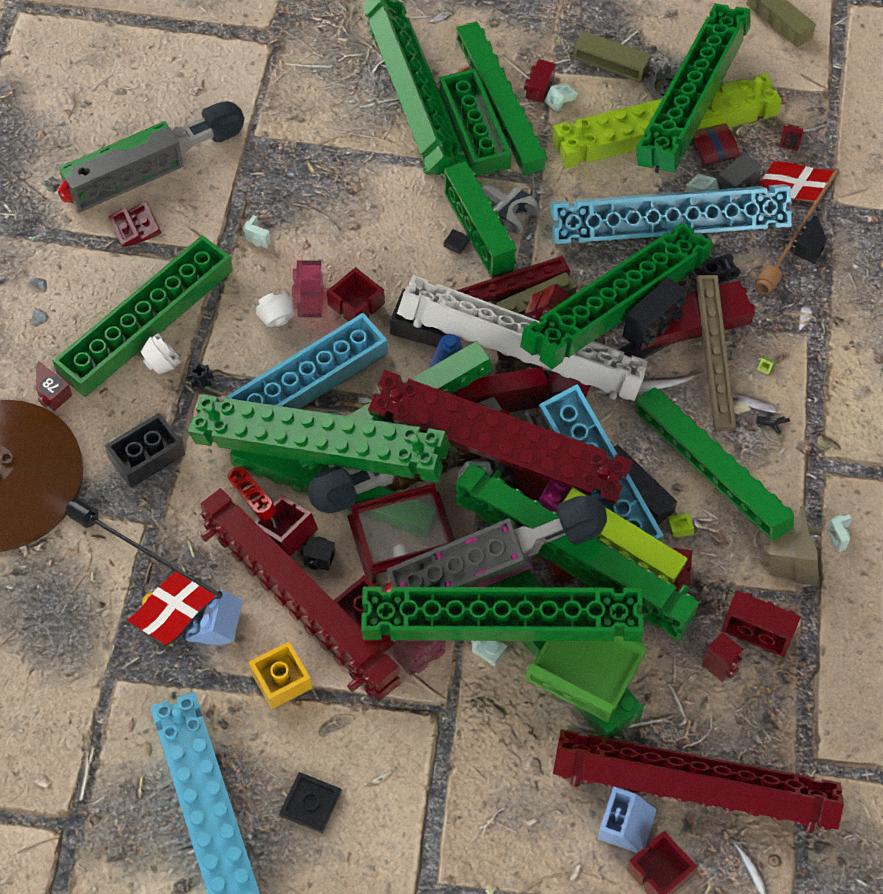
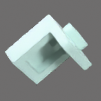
M253 215L250 221H247L244 225L243 231L245 232L246 241L267 249L271 243L270 233L268 230L258 226L257 216Z

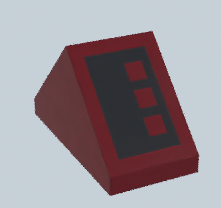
M784 123L779 147L798 151L804 130L803 127Z

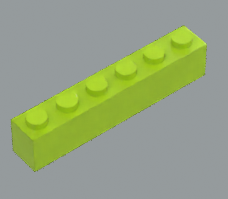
M572 488L564 501L577 496H584L585 494ZM606 508L607 523L603 531L597 536L599 542L615 548L625 558L633 559L643 569L651 570L661 580L673 584L684 568L688 558Z

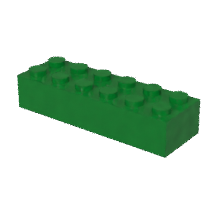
M476 68L441 76L439 82L440 95L470 168H473L475 175L481 176L511 168V151Z
M466 161L444 168V194L466 234L470 236V241L490 278L492 279L495 275L503 272H514V264H516L515 252H517L516 244L508 237L506 226H502L499 214L493 210L490 198L485 196L481 182H477L473 168H470Z

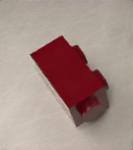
M538 59L536 65H532L530 79H526L524 84L527 99L544 103L555 77L556 63Z

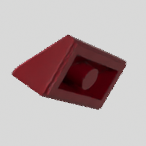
M551 371L547 381V393L551 395L557 392L562 393L578 384L586 398L591 385L582 384L576 379L566 378L557 372Z

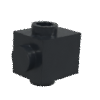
M309 536L307 544L304 543L301 549L304 565L314 570L330 571L336 554L335 542L328 541L324 537Z

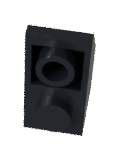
M814 215L810 222L806 221L802 228V235L798 234L793 243L795 246L793 254L813 264L817 262L822 254L827 241L818 217Z

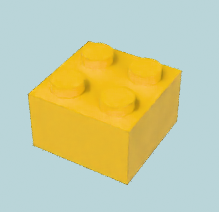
M290 641L249 661L251 674L271 710L312 689L311 678Z

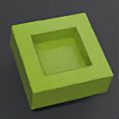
M689 513L668 517V524L673 538L694 535V526Z

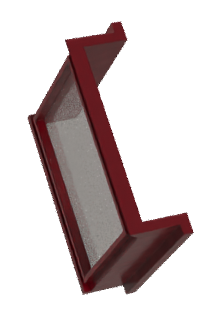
M434 483L355 504L351 507V515H347L364 574L373 584L376 583V575L388 572V568L455 541L440 493L436 491Z

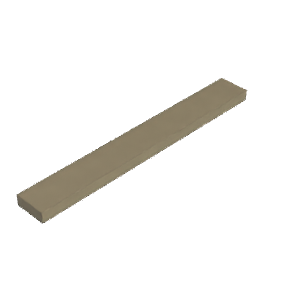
M697 275L696 283L714 431H735L736 421L718 275Z

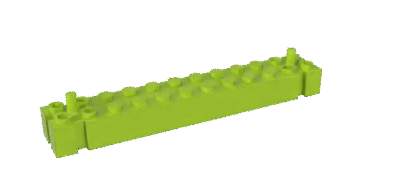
M764 73L753 76L752 81L744 78L721 84L697 130L725 123L730 128L757 121L759 116H763L764 119L778 116L782 100L777 90L772 89L773 83L769 75ZM662 99L576 119L575 124L572 125L568 122L553 125L552 141L556 150L560 151V159L564 168L578 166L582 160L590 163L636 151V146L641 137L645 138L644 132Z

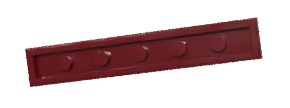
M559 256L456 291L489 302L532 288L565 272L570 275V269L563 256Z

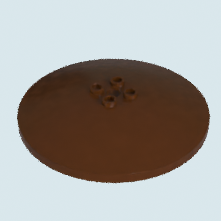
M0 400V552L26 546L53 530L66 517L68 503L73 499H77L84 473L81 450L67 424L57 415L41 406L18 400Z

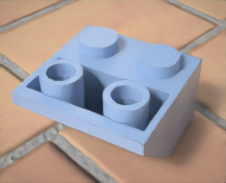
M220 590L222 597L214 599L186 628L185 640L218 646L233 642L243 601L224 590Z
M613 786L597 839L638 853L646 847L657 809L637 794Z

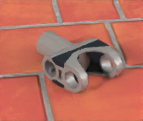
M491 183L483 187L485 196H488L491 200L493 210L499 214L502 226H506L507 230L513 234H517L522 230V225L515 215L525 213L536 216L540 212V206L537 201L519 187L513 188L508 194H505Z

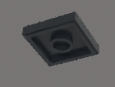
M298 772L279 812V816L323 834L342 793V789Z

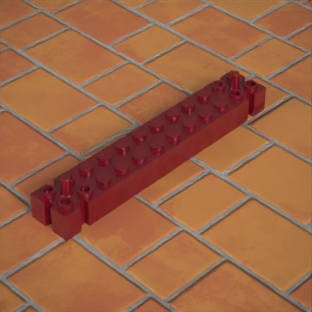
M384 369L378 383L381 393L380 395L374 393L368 408L370 415L385 421L390 416L395 424L420 427L422 433H427L428 429L445 431L452 446L572 490V488H575L587 496H591L595 492L600 494L599 500L616 506L623 485L618 483L620 480L625 482L632 460L619 455H615L614 459L606 457L607 451L409 378L407 383H404L400 375Z
M222 488L200 503L202 509L201 516L205 522L203 525L206 529L201 534V538L207 542L214 535L219 536L217 540L224 548L228 547L232 551L231 554L239 563L242 561L246 565L245 568L252 577L257 576L261 586L267 592L271 591L275 595V600L281 606L285 605L289 609L292 618L295 621L300 620L304 624L305 631L310 636L315 635L319 640L320 646L325 651L329 650L334 655L333 658L341 667L345 666L349 670L348 673L353 681L347 687L351 692H354L364 683L366 685L364 687L365 692L371 698L375 697L380 702L400 685V677L398 676L399 666L387 654L385 655L373 640H363L361 628L239 505L236 506L233 503L232 498Z
M560 730L553 775H558V777L563 779L571 778L570 785L572 787H579L581 779L582 782L588 784L600 783L609 788L614 786L628 789L634 793L646 792L656 797H672L681 802L692 801L706 807L713 805L722 807L727 811H743L752 816L764 815L778 821L790 820L799 825H805V831L808 833L814 832L816 823H818L819 828L824 830H839L844 808L840 782L824 779L816 781L813 780V777L590 734L587 737L579 735V732Z

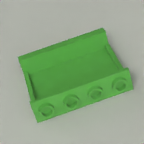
M615 636L614 642L546 641L534 663L529 665L525 680L608 723L641 664L648 646L644 645L643 642H623V636Z

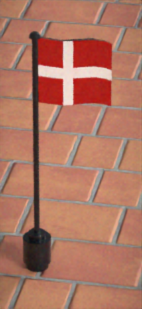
M73 499L68 503L66 513L70 519L85 528L97 524L175 571L157 587L135 614L126 619V621L165 645L171 644L186 630L207 605L214 599L222 597L221 591H215L99 521V512L95 507L81 499Z

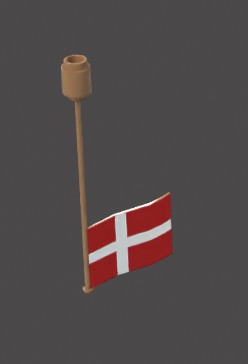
M777 161L772 163L758 186L767 188V191H769V186L785 184L791 187V200L814 202L776 265H766L758 276L755 287L759 293L767 295L774 291L782 278V272L778 267L834 177L840 173L838 168L833 170L817 169L790 162Z

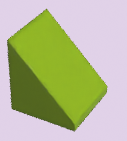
M764 356L757 370L769 375L776 361Z

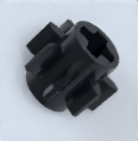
M198 363L193 367H189L190 374H187V379L191 381L192 388L196 386L203 390L206 386H211L210 379L214 378L213 371L209 370L208 364L204 366Z

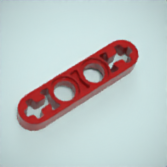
M239 466L231 469L227 475L231 485L256 516L261 520H267L274 516L276 508L272 500L245 468ZM260 496L258 499L251 501L253 498Z

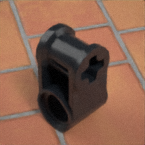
M725 254L705 260L700 275H718L719 283L737 278L741 270L739 267H736L733 255Z

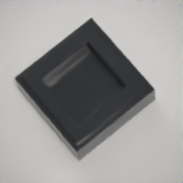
M452 229L443 242V247L461 255L470 242V236Z

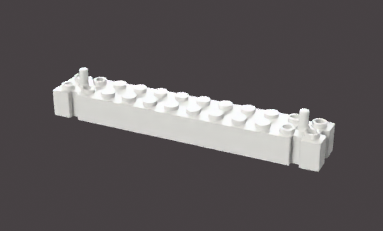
M412 276L409 285L403 293L397 314L402 315L408 320H413L415 317L413 323L415 327L420 328L422 324L427 327H434L446 334L459 336L465 341H478L482 347L497 350L503 355L513 356L525 363L543 367L544 370H551L539 361V355L532 356L520 347L524 327L533 321L538 323L540 321L439 284H436V286L428 283L429 280L418 276ZM593 341L570 358L564 357L563 362L551 371L557 372L566 378L576 379L582 384L595 386L604 392H609L608 397L610 399H616L617 395H619L623 399L635 401L648 361L633 355L628 357L622 351Z

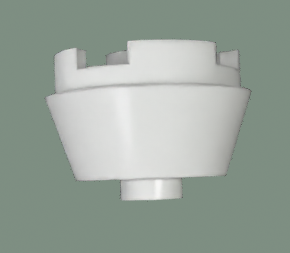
M282 290L280 295L270 293L258 300L259 305H254L255 314L267 327L282 326L294 316L293 297L289 295L287 290Z
M157 333L153 337H149L141 353L145 358L143 360L145 365L150 370L154 369L160 375L175 370L176 366L181 363V360L178 359L179 356L170 344L162 340L163 336Z

